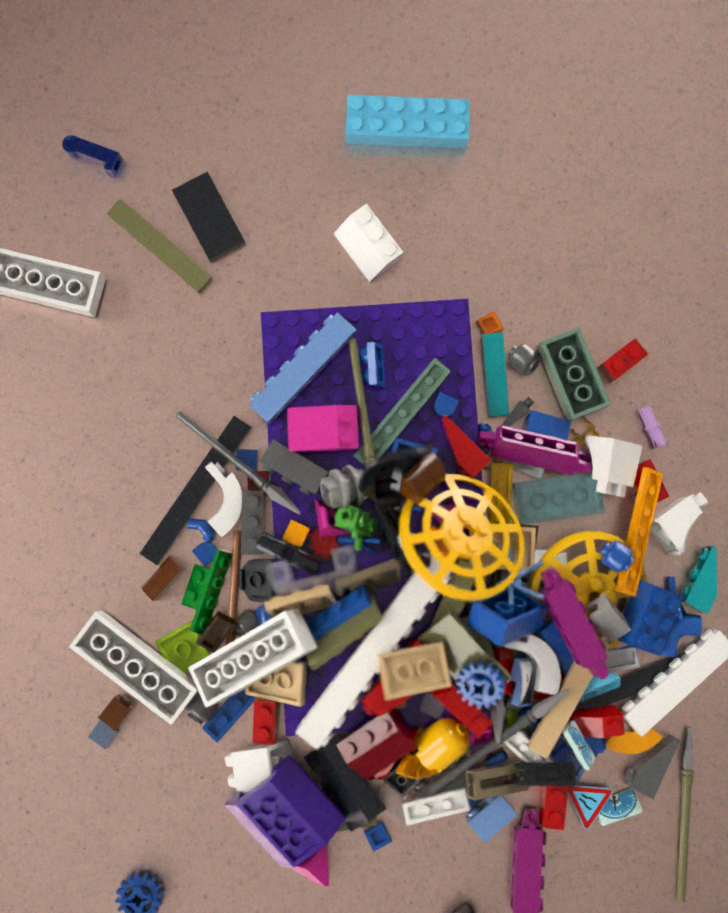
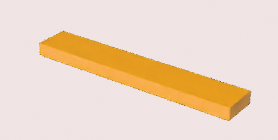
M643 468L626 541V546L632 549L634 560L625 572H619L615 590L617 593L635 598L663 473L650 468Z

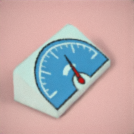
M570 721L565 725L562 734L581 766L585 770H589L595 760V755L575 721Z
M629 788L612 794L598 815L599 822L604 826L642 813L643 810L635 791Z

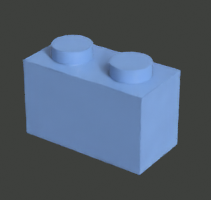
M501 795L485 798L480 806L476 805L468 811L466 819L476 834L486 843L513 820L517 813L505 797Z

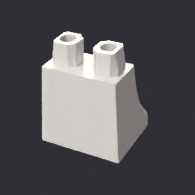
M586 435L585 442L592 458V479L598 480L596 492L625 497L626 487H633L643 446L613 438Z
M698 493L695 496L692 494L677 498L654 514L651 532L668 555H681L685 552L688 533L693 523L703 513L701 508L708 504L702 493Z
M284 739L275 741L274 745L261 744L245 747L225 755V764L233 766L234 773L228 777L229 787H235L237 792H250L271 776L275 765L289 755L292 757L290 742Z

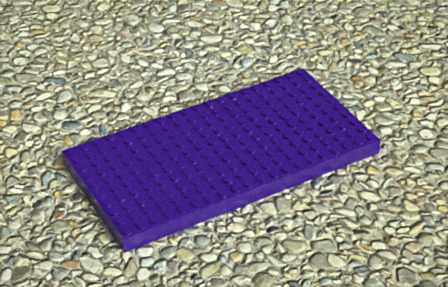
M468 299L261 312L265 383L270 377H276L281 372L279 370L280 367L287 360L290 362L295 357V351L301 345L305 347L310 342L309 337L316 330L320 331L325 326L323 324L330 315L334 316L337 312L356 329V335L353 338L357 339L358 350L367 347L366 343L370 342L382 345L385 387L376 388L363 384L370 435L434 358L451 371L450 374L397 438L425 446L432 445L433 448L438 449L436 456L442 462L446 474L461 475L457 471L459 467L454 461L440 421L442 417L436 414L434 403L439 392L459 400L455 411L448 418L477 445L479 430ZM349 343L342 348L270 425L267 423L268 446L274 439L289 448L287 408L357 405ZM360 364L361 372L368 368V365ZM358 405V449L351 451L294 452L328 472L333 469L342 472L343 467L351 465L355 469L364 470L366 467L354 458L356 452L363 445ZM394 442L385 451L381 458L392 453ZM482 470L474 477V479L483 482ZM276 471L274 474L270 473V480L273 485L281 487L301 512V514H297L272 500L274 536L282 539L291 520L310 528L308 535L318 529L314 497L324 502L321 490H319L317 495L312 493L308 496L299 490L301 486L293 482L290 485L281 480L282 475ZM445 480L425 499L432 501L439 494L448 491L449 488ZM454 480L458 489L469 490L481 496L484 495L481 488L467 482ZM451 496L446 499H443L440 503H438V505L452 504L455 502L453 497ZM462 496L467 506L476 509L480 503L479 500L472 497ZM371 498L364 499L363 505L357 508L369 513V517L377 519L379 525L381 518ZM424 508L421 513L414 511L410 513L409 526L414 535L423 533ZM431 517V520H430V528H431L432 526H435V527L440 526V525ZM465 528L463 533L470 537V531ZM378 530L374 532L373 537L366 536L364 538L379 539ZM307 535L301 549L314 555L315 550L309 548L311 539ZM339 536L335 538L338 547L333 548L335 554L333 556L329 554V559L322 560L315 576L275 558L277 596L285 597L292 595V592L296 590L307 591L313 589L318 584L329 585L337 595L335 580L394 558L381 543H365L379 552V555H375L364 548L361 551L354 550V544H339ZM424 542L420 543L429 553L430 550ZM291 547L284 551V556L287 560L295 557V551ZM460 557L454 562L455 565H457ZM401 566L400 581L373 591L381 614H383L412 575L407 574ZM490 574L485 575V578L490 582ZM473 583L470 591H476V584ZM439 593L432 603L428 601L424 607L426 612L419 621L417 619L411 624L412 631L406 638L401 637L398 641L399 648L397 650L405 649L412 640L420 642L418 638L430 628L444 594ZM462 609L459 618L469 615L471 612ZM323 610L312 612L302 616L306 622L309 619L316 616L318 613L322 612ZM371 629L365 632L364 635L366 636ZM364 638L353 641L345 647L340 655L332 657L326 664L321 665L316 670L309 667L306 655L297 659L307 662L305 705L300 707L284 703L286 736H299L296 734L299 723ZM488 638L489 643L492 647V640ZM375 672L372 677L376 679L378 674ZM449 673L450 681L458 688L459 686L456 685L455 678ZM429 691L418 693L409 698L405 708H397L409 728L417 725L418 727H429L443 717L454 718L460 722ZM359 701L352 710H346L345 720L337 729L334 726L331 731L332 733L356 732L378 716L375 714L373 716L367 715V712L362 708L364 703ZM482 704L480 710L492 721L490 707L487 709Z

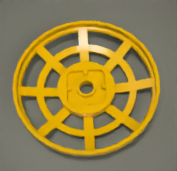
M446 474L445 482L449 490L439 494L432 501L424 499L418 504L426 508L423 517V533L410 535L409 517L414 503L407 498L399 521L402 548L414 571L423 581L438 592L454 599L465 601L491 598L502 592L513 582L522 566L524 538L521 526L510 505L493 488L468 476ZM454 480L475 485L484 490L485 493L481 496L469 490L458 489ZM451 496L456 504V507L449 512L438 506V503L443 499ZM462 496L472 497L479 500L480 503L476 509L465 506ZM492 497L505 509L513 524H506L500 511L490 502ZM487 507L495 514L500 524H490L484 515ZM432 513L443 518L440 530L431 531L430 529ZM462 528H467L471 533V537L466 536ZM493 533H503L502 551L492 543ZM509 533H516L518 559L516 565L507 557L510 545ZM433 540H443V543L450 551L446 558L438 550ZM426 542L431 554L441 564L435 575L420 561L413 544ZM489 551L497 560L492 565L482 568L480 556ZM458 557L471 559L473 569L462 568L455 565L454 562ZM503 564L511 573L509 577L501 584L485 590L484 576L494 572ZM449 570L461 576L475 577L476 591L461 590L444 583L442 580Z
M583 531L567 536L554 544L542 556L540 561H543L544 564L534 570L528 589L538 593L542 579L540 573L545 571L550 565L559 572L562 579L566 578L574 585L576 589L575 595L578 601L584 604L587 611L585 615L588 620H591L589 615L598 609V607H595L593 610L587 608L591 603L588 598L592 592H596L595 599L604 593L615 606L618 598L627 597V605L630 596L615 592L616 584L613 580L619 572H614L610 569L606 575L598 571L597 560H601L602 554L595 551L594 539L611 542L618 540L625 545L626 542L614 535L601 531ZM580 541H585L587 553L574 558L565 566L555 558L567 547ZM588 561L589 571L583 572L578 576L571 572L577 565ZM643 566L641 572V580L647 582L646 572ZM532 596V597H534L535 599H537L538 601H540L541 603L544 604V602H543L542 599L537 598V597H535V596ZM595 625L597 630L595 634L600 638L604 637L605 635L602 632H598V627ZM615 640L612 643L609 642L611 645L609 646L608 650L619 644L621 641Z

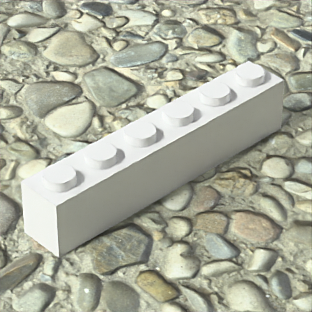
M708 629L700 636L701 639L696 644L689 645L681 658L674 659L669 664L670 668L667 671L657 674L653 679L654 682L649 687H643L638 692L639 696L634 701L630 700L622 707L623 711H621L623 718L640 736L645 735L728 659V639L720 630Z

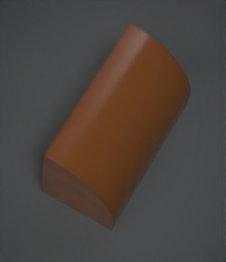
M430 451L402 476L400 493L416 505L423 501L446 479L445 468L433 452Z
M169 555L141 588L152 601H157L186 568Z

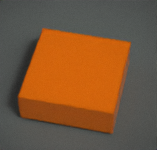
M495 311L476 320V324L482 334L499 333L504 330Z

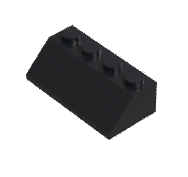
M338 733L324 747L322 745L319 746L318 749L306 755L304 759L330 800L345 815L346 820L344 822L352 832L387 809V806L369 779L366 780L346 764L336 744L343 740L340 733Z

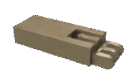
M514 761L466 770L467 798L480 800L529 790L528 787L533 786H516V781H525L524 777H516L515 772H524V768H515V763L525 762ZM507 775L508 780H513L515 778V782L504 784V780H506V777L503 776Z

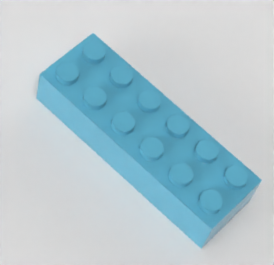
M347 95L346 144L466 149L469 140L470 100Z

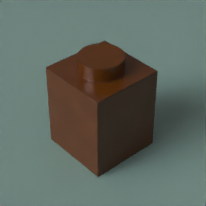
M118 694L113 697L98 718L115 731L120 728L135 706L132 705L130 698Z

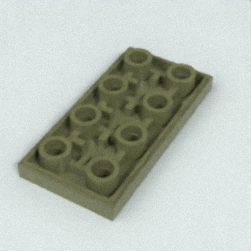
M369 586L366 588L369 590L371 605L314 641L317 649L306 654L310 668L316 670L321 665L326 664L329 659L342 652L345 647L359 639L365 632L383 620L374 592Z
M452 611L447 613L418 638L423 645L440 641L444 643L448 670L456 681L459 671L463 669L465 664L470 666L473 660L477 665L480 664L481 660H484L485 666H488L490 662L493 663L492 669L499 668L498 676H504V684L511 679V675Z

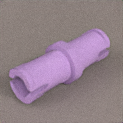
M651 405L638 410L646 427L644 430L648 432L654 449L667 444L659 427L661 424L660 422L657 423Z

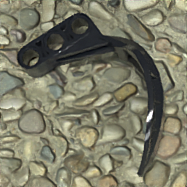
M432 445L397 450L373 461L363 470L358 483V490L364 496L373 500L381 518L378 530L381 544L409 575L416 572L405 556L399 534L402 476L433 448ZM409 526L410 535H414V533L412 532V530H411V528H410V526ZM420 543L413 544L420 561L427 569L430 568L431 558L427 550Z

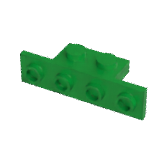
M217 550L211 569L194 564L181 603L196 610L190 628L191 632L202 633L212 617L227 569L230 566L231 553Z

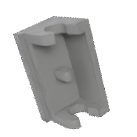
M604 593L600 594L599 598L587 606L589 610L598 607L589 617L611 643L631 631L622 613Z

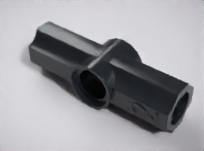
M265 531L256 547L282 560L284 563H288L313 576L316 575L323 560ZM291 547L295 551V557L287 560L284 556V551Z

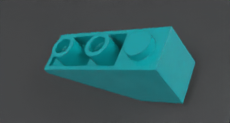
M706 546V548L704 547L700 551L698 556L700 560L697 566L691 569L689 573L690 580L687 585L682 587L679 594L683 596L681 601L683 604L704 614L709 613L717 597V549L715 546Z

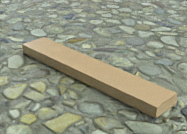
M597 636L598 639L602 640V642L606 646V649L608 650L611 644ZM575 661L573 662L559 687V692L565 689H569V691L546 716L542 717L527 744L528 748L544 758H548L593 677L589 669L577 665Z

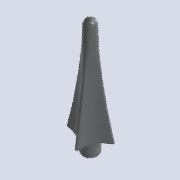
M529 397L524 402L520 400L502 425L510 427L530 412L529 407L534 403L533 400Z

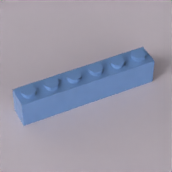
M338 312L334 316L330 315L323 324L325 326L320 331L316 330L309 337L310 342L305 347L301 345L295 351V357L290 362L287 360L280 367L279 370L281 372L276 377L272 376L265 383L266 388L261 393L258 391L251 397L249 406L269 425L348 343V340L356 335V329Z

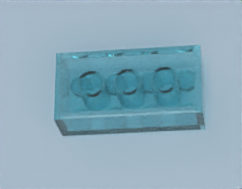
M593 472L513 483V500L519 524H531L605 513L602 493L596 492L598 480L592 479Z

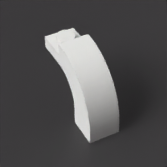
M210 462L205 468L221 485L224 499L220 509L207 522L223 537L233 528L242 510V491L237 478L232 472L224 476L223 473L226 471L217 462L214 465Z
M527 635L504 646L520 650L532 660L534 690L552 695L559 692L561 679L559 663L553 650L543 640L533 635Z

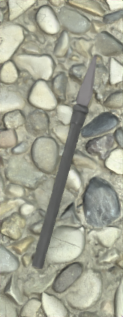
M182 411L177 413L176 418L250 477L263 492L268 494L271 500L297 514H301L281 487L273 485L271 481L255 472Z
M565 689L538 702L531 711L528 710L516 723L501 733L499 744H497L495 737L428 786V792L433 795L521 729L526 728L532 722H536L538 718L546 716L569 689Z

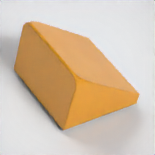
M291 520L282 539L302 548L310 528Z

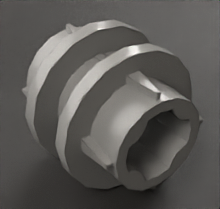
M347 465L343 467L342 472L333 469L329 471L328 477L321 479V495L327 507L347 509L350 503L356 508L363 505L364 499L369 498L358 490L359 478L363 469L359 470V468L355 469L353 466Z

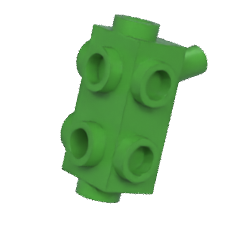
M348 506L347 509L339 508L335 515V526L352 533L354 550H363V537H373L378 526L377 519L369 517L370 514L361 511L360 508Z

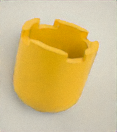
M449 717L439 719L414 737L419 744V752L416 753L417 757L428 770L434 768L438 773L465 754L469 747L466 727L454 718Z

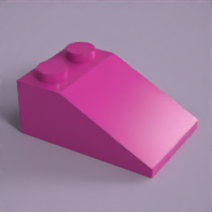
M357 405L287 408L289 452L351 451L359 448Z

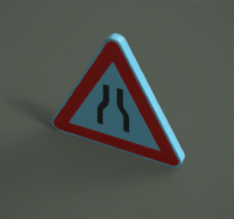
M569 786L568 795L583 827L588 830L613 794V790L602 787Z

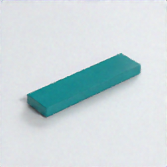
M503 333L482 334L488 417L508 416L509 403Z

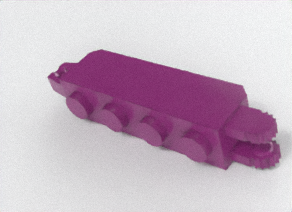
M504 425L497 427L495 433L480 431L477 437V446L491 450V457L570 475L574 471L586 474L592 471V464H590V461H592L591 454L580 451L579 445L574 441Z
M554 567L546 569L540 573L545 586L541 590V594L544 595L542 600L548 606V611L577 665L589 669L593 676L601 680L606 679L610 673L604 661L608 659L605 653L607 650L601 639L597 638L595 634L597 631L596 627L585 615L587 612L581 601H578L574 585L570 581L562 579Z
M525 808L522 823H518L514 827L510 907L513 913L543 912V898H540V891L544 889V876H541L542 867H545V854L542 853L543 845H546L547 837L546 832L543 831L540 825L539 811L537 809Z

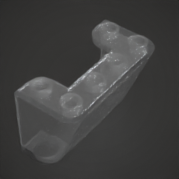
M353 545L331 550L335 567L334 572L296 581L292 567L288 564L287 560L265 565L267 578L275 595L285 597L292 595V592L296 590L307 591L313 589L318 584L329 585L334 593H337L335 580L359 572Z

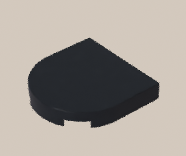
M252 559L247 561L243 569L240 570L239 586L248 596L249 600L266 602L270 601L272 597L277 596L275 559Z

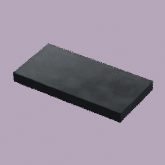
M208 171L172 189L210 262L246 243Z

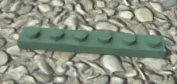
M434 358L371 434L372 448L374 449V458L376 460L381 458L395 438L399 436L450 374L451 371ZM362 445L354 455V458L366 467L363 454L364 446Z

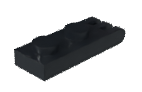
M515 763V768H524V772H515L516 777H524L525 781H516V786H576L574 763Z

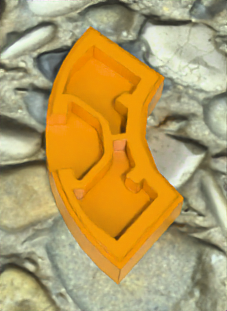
M651 728L643 736H640L634 730L625 731V735L608 737L605 742L606 747L613 751L624 754H636L651 749L661 741L663 736Z
M410 753L402 758L396 770L397 774L411 779H422L438 773L434 768L428 770L417 756Z

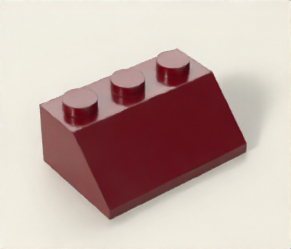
M394 708L385 715L376 717L336 744L346 764L368 780L419 747V744L399 710Z

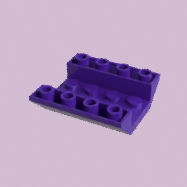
M291 755L275 765L271 776L246 795L240 791L224 804L272 858L283 867L294 868L327 845L346 820L345 815Z

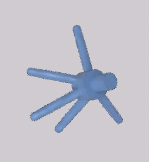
M509 548L508 558L513 562V549ZM543 561L520 571L513 582L506 587L509 591V605H513V590L515 589L544 599V595L528 589L529 584L521 583L520 579L544 564ZM508 571V576H505V577H504V580L507 579V578L509 577V575L511 574L509 571ZM504 580L497 581V585L501 584Z

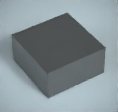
M401 758L393 765L389 771L390 774L383 781L398 795L403 797L421 782V779L406 778L396 773L402 760Z

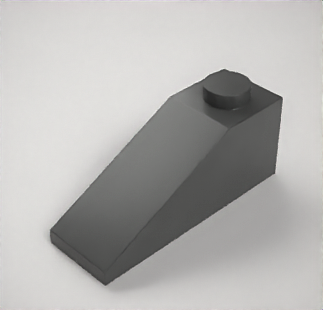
M669 735L637 760L632 768L627 770L625 784L629 788L654 799L680 740Z

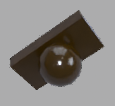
M217 611L209 619L207 626L197 638L196 644L215 653L235 627L237 620Z

